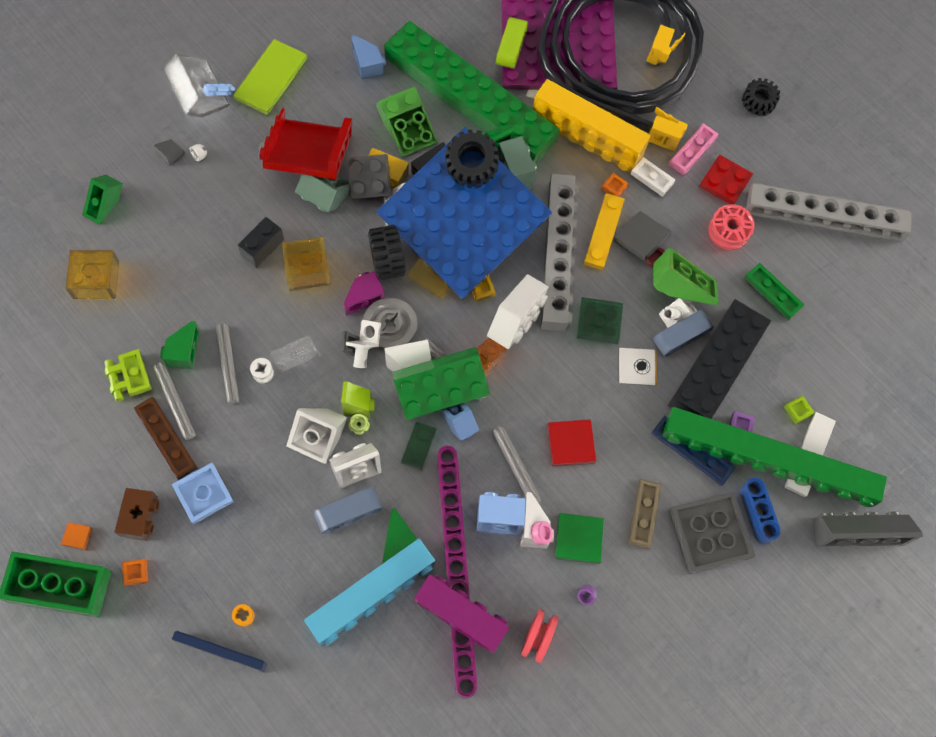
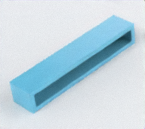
M419 538L305 618L304 622L320 646L323 644L328 646L338 639L337 634L344 629L346 632L353 629L358 624L357 620L362 616L367 618L377 611L376 606L382 602L387 604L396 597L395 593L402 588L405 591L414 585V579L422 575L425 577L434 570L435 559Z

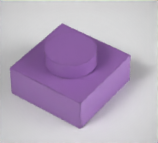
M734 411L730 425L752 432L755 417Z

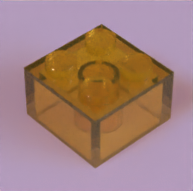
M323 237L282 243L289 291L331 285Z
M70 250L65 289L73 299H116L119 260L114 251Z

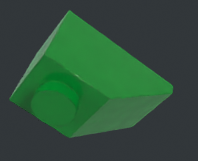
M108 175L92 178L82 216L97 224H102L118 203L123 183Z
M196 321L189 322L166 339L165 346L161 347L160 357L167 367L193 369L200 332Z

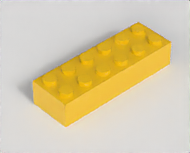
M549 79L544 82L535 95L533 110L560 128L559 134L568 138L569 141L579 144L587 151L599 155L603 160L611 162L621 170L629 173L632 172L643 158L651 137L646 132Z

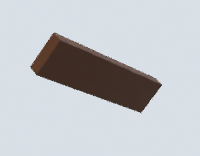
M153 396L134 407L137 415L178 480L198 469Z

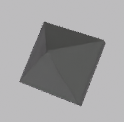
M343 331L341 350L355 356V348L346 345V342L359 341L360 337Z

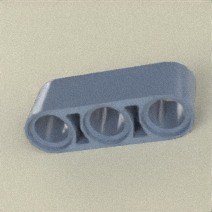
M699 310L658 333L653 338V341L663 356L667 357L705 336L714 329V326L703 310Z
M371 487L318 508L314 511V516L321 534H327L374 515L383 508L375 488Z

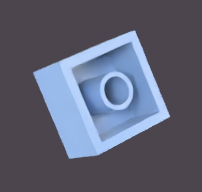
M486 492L484 495H480L477 508L476 532L521 535L525 525L526 498H521L517 494H508L507 497L498 496L494 492Z

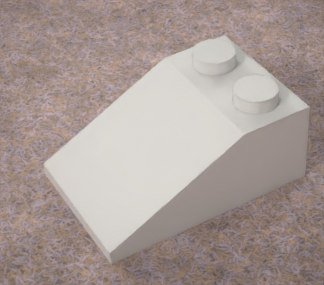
M366 443L359 444L353 448L354 450L347 453L344 451L336 453L332 459H329L340 489L382 473L380 455L372 443L367 445Z

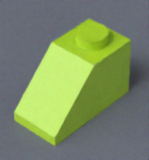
M343 381L341 404L344 416L352 417L355 414H362L370 418V412L375 410V398H372L371 390Z

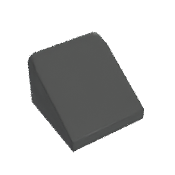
M171 139L154 145L156 153L169 165L185 153Z

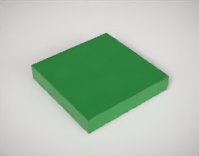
M559 513L555 559L600 564L604 518Z

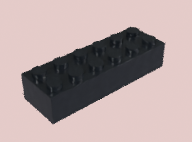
M734 299L668 406L712 419L772 320Z

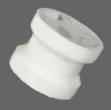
M258 358L250 365L251 374L256 382L265 384L272 380L274 371L269 360Z

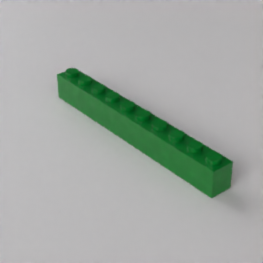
M673 407L668 414L662 437L667 438L671 443H682L688 445L692 450L709 452L713 457L731 459V462L734 464H746L752 466V469L756 471L773 473L775 477L780 479L788 478L795 480V483L798 485H810L819 492H831L837 494L841 499L858 501L860 505L865 507H874L883 500L887 476Z

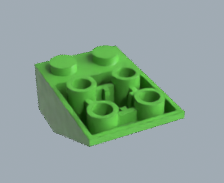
M415 86L382 99L375 104L383 124L402 157L438 143Z

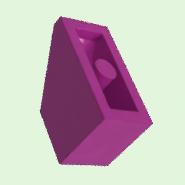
M375 271L362 273L354 279L343 304L346 316L368 308L374 302L385 298L384 290Z

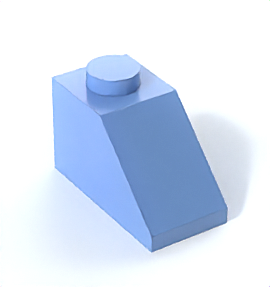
M355 35L351 36L352 49L361 79L383 75V66H386V59L384 54H380L379 47Z
M465 403L439 410L451 432L460 441L470 438L479 431L472 411Z

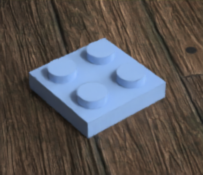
M213 463L171 484L193 525L234 502Z

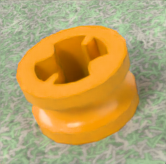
M240 604L233 609L232 620L237 625L246 627L254 621V611L248 605ZM241 610L249 612V616H246L247 620L245 621L237 618V615H241L239 613Z

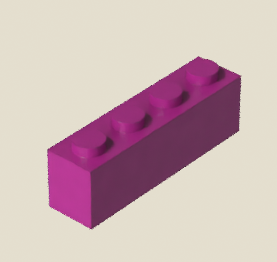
M429 575L414 597V602L491 654H494L510 628L506 625L507 621L498 614L492 616L486 612L487 607L480 602L475 601V603H472L466 599L468 595L458 588L453 590L448 587V582L442 577Z

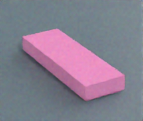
M703 123L674 155L668 165L684 176L717 139L719 134Z

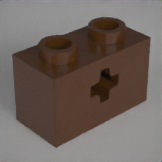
M126 488L114 532L120 537L147 541L148 535H151L154 529L152 519L154 513L159 508L158 496L152 491ZM140 512L143 513L142 515H138L137 518L135 517L136 514H140Z

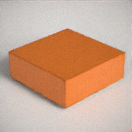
M612 173L602 185L601 190L620 197L628 188L629 183L615 173Z
M68 522L61 545L85 551L92 528Z
M147 559L122 562L124 586L148 583Z

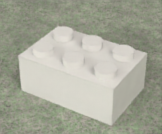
M527 274L500 304L487 337L507 349L513 343L518 344L523 336V332L527 333L533 323L532 321L536 322L540 316L541 311L539 308L543 307L548 299L546 293L549 286Z

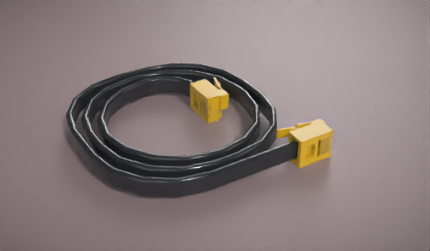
M553 0L541 29L537 51L543 76L636 128L651 135L650 143L674 152L688 124L675 119L671 114L668 115L662 110L681 98L695 75L702 55L704 30L694 7L687 0H625L643 4L650 8L660 20L661 25L646 62L654 65L657 63L661 65L662 62L666 63L670 53L678 46L682 39L684 41L682 63L672 79L652 90L628 92L609 88L588 76L574 59L569 42L571 24L579 13L597 2L610 0H580L566 18L561 47L568 69L562 63L557 47V37L564 15L576 0H566L552 28L549 51L556 73L552 70L544 47L548 28L558 5L562 1ZM669 15L678 24L682 35L680 39L674 42L672 47H669L675 30L670 28ZM688 19L696 39L694 58L688 75L677 91L662 100L652 101L674 88L689 63L693 35L687 21ZM651 112L659 115L656 116L654 122L636 116Z

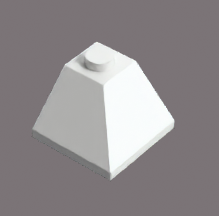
M428 340L385 348L386 367L391 371H397L430 361L431 355Z
M299 408L296 412L286 447L326 464L341 437L347 417L325 408Z
M527 492L525 496V525L521 533L520 547L547 549L549 544L538 545L534 542L532 526L535 522L546 521L549 524L551 522L533 494ZM552 529L553 535L550 543H553L554 540V529Z

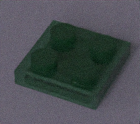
M582 297L576 338L618 344L623 303Z

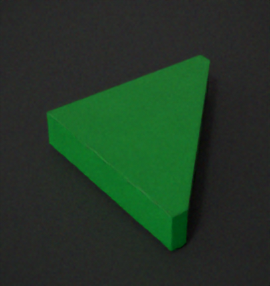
M395 508L391 510L382 564L417 540Z

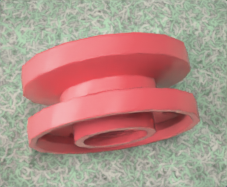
M734 204L724 205L713 215L709 223L708 233L710 239L718 247L725 250H737L743 247L754 231L755 224L752 215L742 206Z
M542 609L538 610L529 628L520 654L523 657H527L532 649L536 650L535 662L539 664L549 648L559 620L558 616L553 615L548 623L543 622L545 611Z

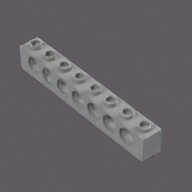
M551 173L549 182L548 208L552 211V215L547 219L543 283L549 286L546 293L548 299L543 305L541 313V329L566 331L567 325L572 322V312H569V305L573 303V293H570V286H573L574 274H571V268H574L575 256L572 255V249H575L576 237H572L573 231H576L577 219H573V215L577 213L578 201H574V196L578 195L579 186L575 184L574 175ZM561 231V232H564L565 234H564V235H561V234H559L558 232ZM556 250H563L564 253H559ZM555 268H561L564 271L559 272ZM555 286H559V287H561L563 290L559 291V290H556L554 287H555ZM553 305H559L562 309L557 310Z
M753 183L747 193L746 210L755 216L901 242L911 233L912 211L902 208H890L880 204L873 205L862 201L845 200L841 197L834 198L823 194H811L801 190L794 191L783 187L766 186L762 183Z

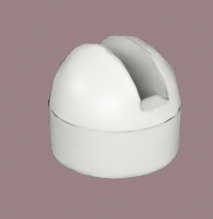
M196 144L189 148L192 157L197 162L203 160L207 155V150L204 151L202 149L204 147L202 144Z

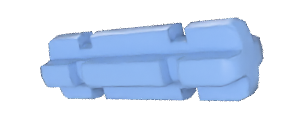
M205 84L204 89H202L206 96H232L235 91V87L232 84Z

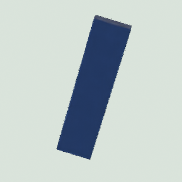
M664 415L651 434L719 485L723 486L735 470V467L723 458L711 456L709 452L703 450L695 451L690 449L688 445L682 443L674 444L669 442L667 438L662 437L667 417Z
M175 631L172 640L261 672H265L267 667L266 662L179 631Z

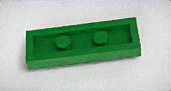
M761 263L757 264L744 277L749 284L788 320L805 306Z

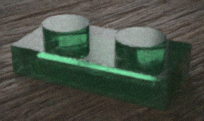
M416 422L401 464L422 471L437 428Z

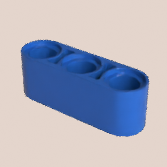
M757 477L751 478L740 488V495L756 540L761 544H769L780 536V525L765 483ZM749 486H753L757 494L750 492ZM757 506L763 509L764 515H760L756 511ZM764 528L770 530L771 537L765 535Z

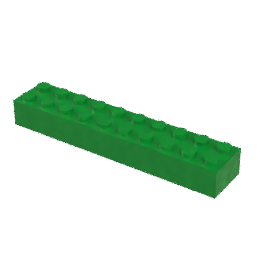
M410 20L384 44L386 60L484 132L512 128L514 130L513 139L523 138L525 144L529 145L531 160H534L536 164L557 143L560 128Z

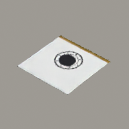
M619 348V383L657 385V350Z

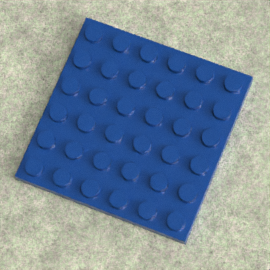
M464 127L460 131H464V134L468 133V129L466 127ZM447 143L386 201L376 213L387 225L394 224L399 231L400 238L464 300L552 215V211L500 160L495 177L493 179L489 178L488 184L481 183L479 188L476 185H472V188H468L467 184H464V186L459 185V181L455 182L452 179V175H449L445 160V152L448 150ZM469 151L461 157L460 162L466 167L474 168L481 165L485 157L480 152Z

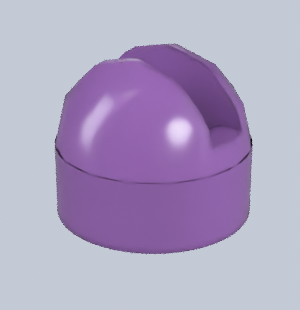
M589 584L582 586L577 594L578 600L584 605L593 604L597 597L596 589ZM586 592L590 593L588 597L584 595Z

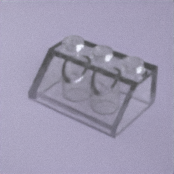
M178 53L175 54L164 70L186 115L202 118L230 106L226 96H206L202 92L205 84H219L208 60Z

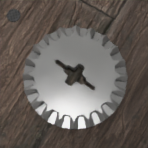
M384 298L374 302L366 310L363 320L381 323L380 349L407 344L416 334L418 321L415 311L408 303L397 298ZM395 319V327L393 328L390 326L386 329V321L391 322ZM372 326L366 328L368 337L372 338L375 334Z

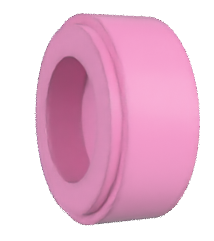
M546 521L535 522L532 526L534 542L538 545L549 544L553 535L550 524Z

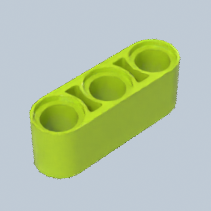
M509 17L497 53L496 65L515 69L527 31L528 21Z

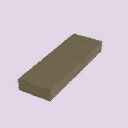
M643 479L639 480L628 539L629 545L646 549L651 548L662 484Z

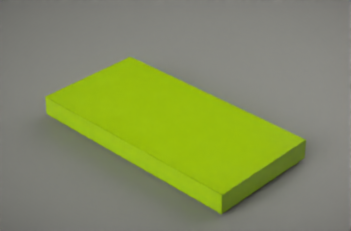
M273 39L233 95L234 100L265 115H269L308 59L307 54Z

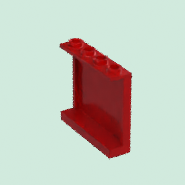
M282 108L279 115L275 117L274 126L270 128V135L265 138L264 148L261 147L259 158L263 161V169L337 179L352 137V118L345 117L341 127L285 119V108Z

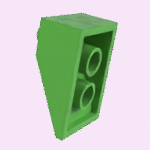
M671 247L654 262L653 285L659 292H664L670 297L711 305L719 303L717 280Z

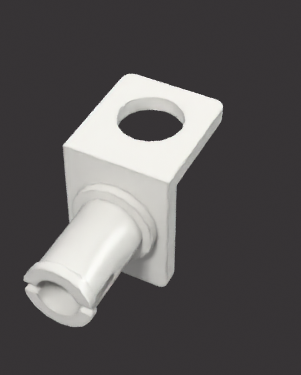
M678 298L671 305L665 307L659 313V316L667 328L696 313L697 310L690 300Z
M362 320L360 340L346 342V345L355 348L353 367L367 368L368 349L379 347L380 322ZM368 326H372L375 330L372 338L366 334Z

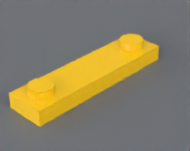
M608 193L605 194L583 265L603 271L623 207L624 198Z

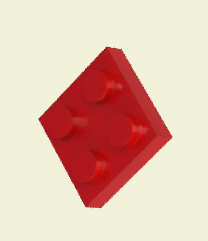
M719 154L699 187L730 205L735 204L754 173Z

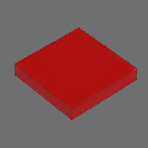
M591 419L548 422L552 466L596 463Z

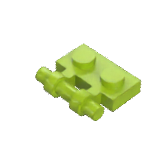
M139 349L118 355L119 364L114 365L112 359L104 362L106 367L104 372L111 384L109 389L111 394L114 395L116 402L124 400L122 392L128 390L131 397L152 390ZM123 373L125 381L119 382L117 375Z

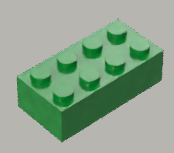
M476 347L392 372L393 381L406 420L491 395Z
M12 551L0 587V600L7 603L99 618L112 571L103 566Z

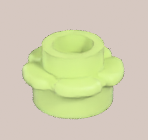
M355 414L350 418L348 427L354 434L362 435L364 431H368L370 423L367 416Z

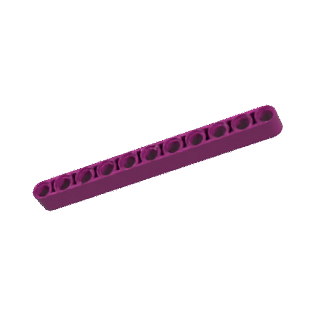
M446 445L439 449L437 455L446 580L448 582L447 586L451 589L455 586H461L468 595L466 599L470 601L458 455L454 447ZM449 454L453 457V460L445 462L441 457ZM450 475L454 477L455 481L448 484L444 482L443 478ZM453 497L457 500V503L450 506L445 503V499ZM449 519H456L459 525L451 528L446 522ZM451 541H457L461 547L455 551L451 550L448 544ZM458 563L462 566L463 570L460 573H453L450 570V566ZM450 626L455 690L461 698H471L477 690L474 642L469 639L466 644H459L455 637L460 632ZM462 656L468 657L471 662L470 667L462 669L458 665V659ZM468 680L472 683L473 690L470 693L466 694L460 690L459 686L462 681Z

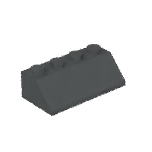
M898 511L887 512L886 515H878V512H867L864 515H856V512L843 513L842 516H835L834 513L828 512L820 514L821 516L813 521L817 547L904 546L923 537L922 531L910 515H900Z

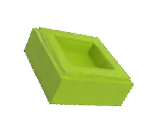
M803 395L784 406V409L795 425L815 413Z

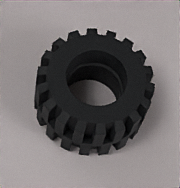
M472 129L468 130L466 134H464V131L459 132V137L455 135L452 138V143H448V150L445 152L449 175H452V179L455 182L459 181L461 186L467 184L468 188H472V185H476L479 188L481 183L488 184L489 178L493 179L495 177L499 163L498 149L495 147L494 140H490L489 135L486 133L483 136L480 130L473 133ZM469 151L480 152L485 157L483 163L474 168L462 165L460 159Z
M393 224L369 229L370 249L375 273L379 281L405 276V260L397 227Z

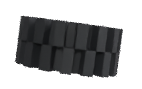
M758 78L757 81L754 79L747 85L742 97V101H744L743 106H747V111L751 109V114L754 115L755 112H758L757 116H761L762 113L765 116L768 112L771 113L775 109L780 99V90H777V85L773 86V81L768 83V79L765 78L762 81V78ZM754 94H763L768 100H759Z

